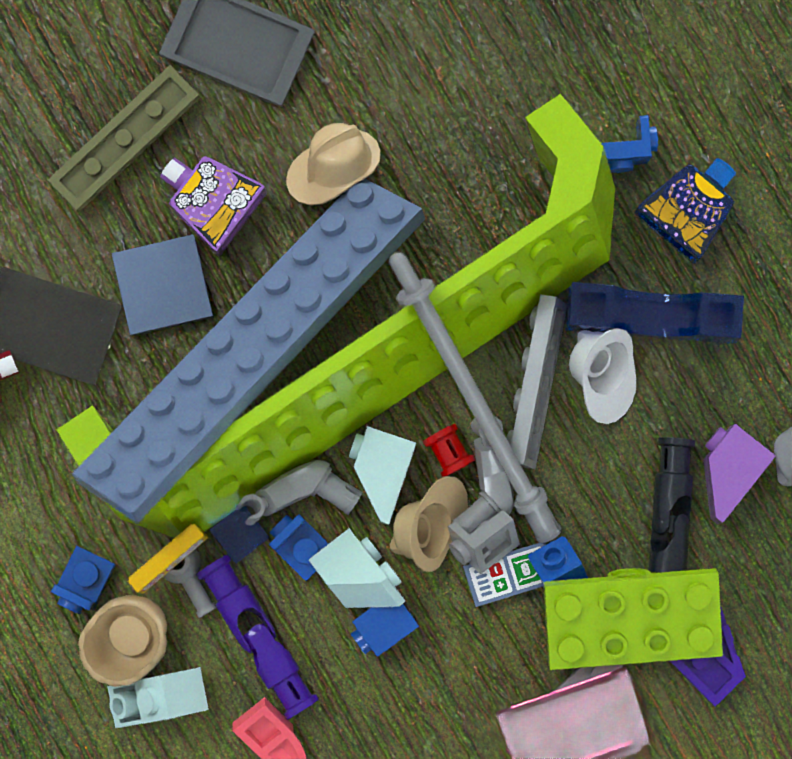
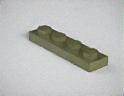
M169 65L48 179V182L79 213L200 99L199 94Z

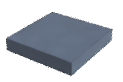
M194 234L112 253L131 337L214 318Z

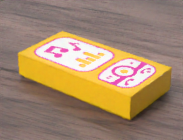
M190 524L128 578L129 584L137 593L144 594L209 537L200 526Z

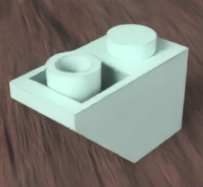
M347 529L309 559L310 563L345 608L399 607L406 602L395 588L402 582L386 561L378 566L376 562L382 556L367 537L359 541L350 529Z
M200 667L140 679L128 686H107L110 710L113 714L115 728L161 721L209 710Z

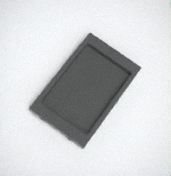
M182 0L169 32L165 35V41L159 56L264 102L283 107L297 72L301 70V63L315 34V30L245 0Z

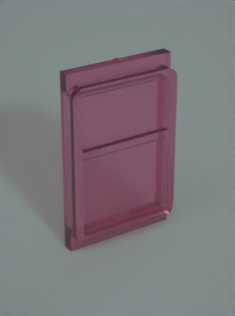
M626 666L497 711L496 715L507 745L506 751L511 759H621L641 751L643 746L651 744L646 730L647 724L643 720L634 692L635 686L631 682Z

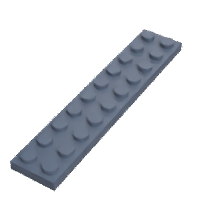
M367 179L356 183L346 190L72 473L77 483L138 524L426 219L422 208Z

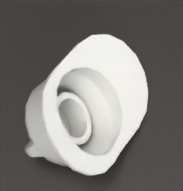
M618 328L608 330L605 333L588 330L580 331L577 335V344L570 355L569 368L571 375L583 387L585 404L589 415L596 422L604 424L616 422L626 414L636 392L632 338L627 331Z

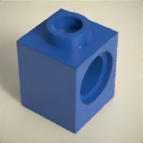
M404 604L399 607H371L352 621L357 629L351 633V636L365 655L373 650L378 657L418 628L419 625Z

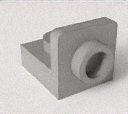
M504 510L491 519L483 521L471 534L467 533L455 521L448 526L452 540L449 548L452 554L462 565L469 563L480 574L520 545L514 519Z

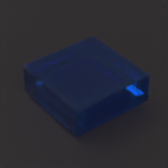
M246 506L235 510L210 530L235 564H238L270 539L258 522L254 525L245 524L246 520L252 516Z

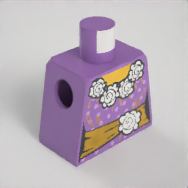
M206 156L199 161L193 170L174 157L164 168L160 176L162 180L177 190L169 202L172 210L219 257L267 195L266 188L261 183Z

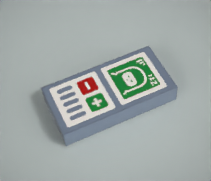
M537 543L511 551L482 574L478 573L470 564L463 566L475 607L543 587L538 574L529 561L528 555L546 544Z

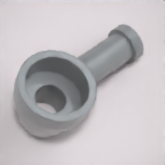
M195 549L184 558L185 563L181 569H172L163 577L169 582L182 584L197 610L198 618H201L217 608L215 602H211L196 576L201 567V558L199 552Z

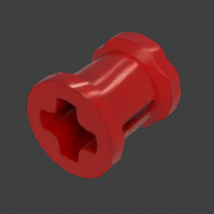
M456 423L447 426L422 441L425 447H430L442 467L440 472L442 477L450 476L476 461L474 455H468L456 434L458 430Z

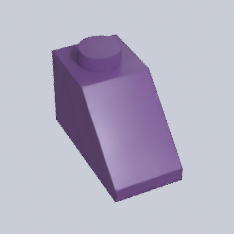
M736 424L730 426L727 430L720 426L705 444V447L710 450L703 459L710 519L716 524H721L726 520L775 458L772 452Z

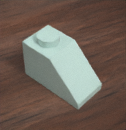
M367 426L365 435L356 434L349 458L356 460L354 470L380 522L389 526L416 447V442Z

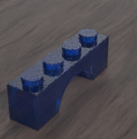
M572 282L568 293L566 330H588L605 333L608 330L618 328L627 331L631 336L734 344L742 336L744 296L705 292L660 294L623 289L616 285Z

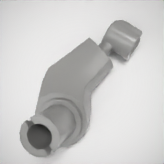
M494 416L501 430L503 431V425L501 420ZM473 419L471 422V428L479 436V438L474 440V448L481 491L479 493L480 498L466 511L452 520V522H457L469 534L474 532L483 521L491 519L500 511L504 510L510 515L514 508L513 485L476 419Z
M318 459L297 466L272 480L256 491L255 494L246 495L239 502L236 510L243 506L252 507L255 515L249 517L245 524L254 525L262 515H272L297 501L308 498L310 495L314 497L317 494L349 515L363 492L332 473L331 463Z

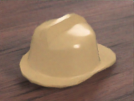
M333 123L324 126L316 132L311 140L310 147L292 162L287 172L286 185L290 195L299 203L307 205L324 204L335 199L375 171L380 163L381 150L379 145L370 134L360 131L356 125Z
M442 477L429 488L422 500L402 507L395 517L393 538L390 543L391 551L413 559L416 566L422 571L433 572L438 569L449 550V544L452 543L448 526L453 523L452 520L468 509V497L463 483L456 477Z

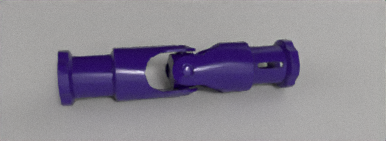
M227 554L199 571L196 576L199 580L204 579L217 599L215 606L238 643L246 652L254 654L257 673L267 689H273L286 709L284 716L288 720L314 704L319 698L317 694H311L298 674L300 667L289 650L275 641V628L249 586L242 585L229 564L232 559ZM246 611L252 612L263 623L253 626L242 636L238 628V615Z

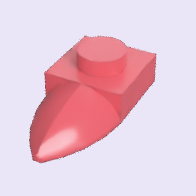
M265 697L232 724V731L261 759H307L301 742L293 732V724Z

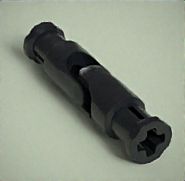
M659 437L658 445L661 446L660 472L655 474L653 521L648 571L651 573L687 571L689 521L693 491V476L689 472L691 449L695 447V440ZM667 533H673L670 543L667 539Z

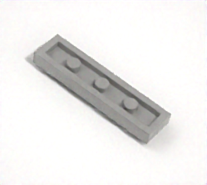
M540 295L538 306L535 305L531 312L530 329L533 330L530 347L525 348L522 356V370L525 372L522 388H518L514 397L513 409L517 413L514 430H510L506 438L521 466L536 470L568 306L559 298L547 295Z

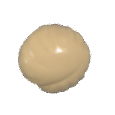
M136 595L120 596L104 604L87 623L81 632L78 642L80 659L90 676L100 683L113 687L128 686L146 676L159 663L166 652L167 622L163 610L151 599Z

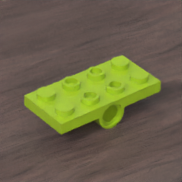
M625 568L611 571L607 574V577L543 582L548 665L550 670L723 656L719 573L716 568L651 573L646 569Z

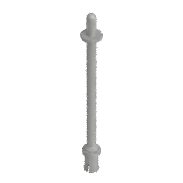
M400 252L394 253L390 257V265L403 287V290L397 295L398 303L403 306L413 305L517 493L514 501L515 509L519 514L525 516L539 543L553 540L561 533L560 530L562 528L557 523L546 503L548 496L542 487L532 486L431 303L428 295L434 290L435 285L433 281L427 278L419 280L407 257Z

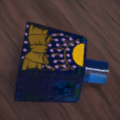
M716 158L704 173L689 163L647 197L637 207L634 214L695 265L706 252L735 202L723 189L736 173L726 162L719 158Z

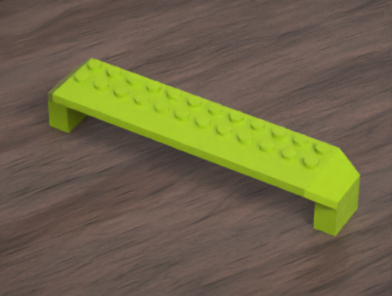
M561 94L525 117L538 158L554 177L546 213L436 286L428 295L462 359L530 314L535 305L538 306L540 295L555 297L610 260L615 185L604 146ZM408 305L234 421L138 524L108 503L106 504L119 519L174 538L190 524L200 526L205 532L237 511V505L246 495L255 494L256 491L280 475L310 462L448 368L413 305ZM93 405L56 429L78 466L114 431Z

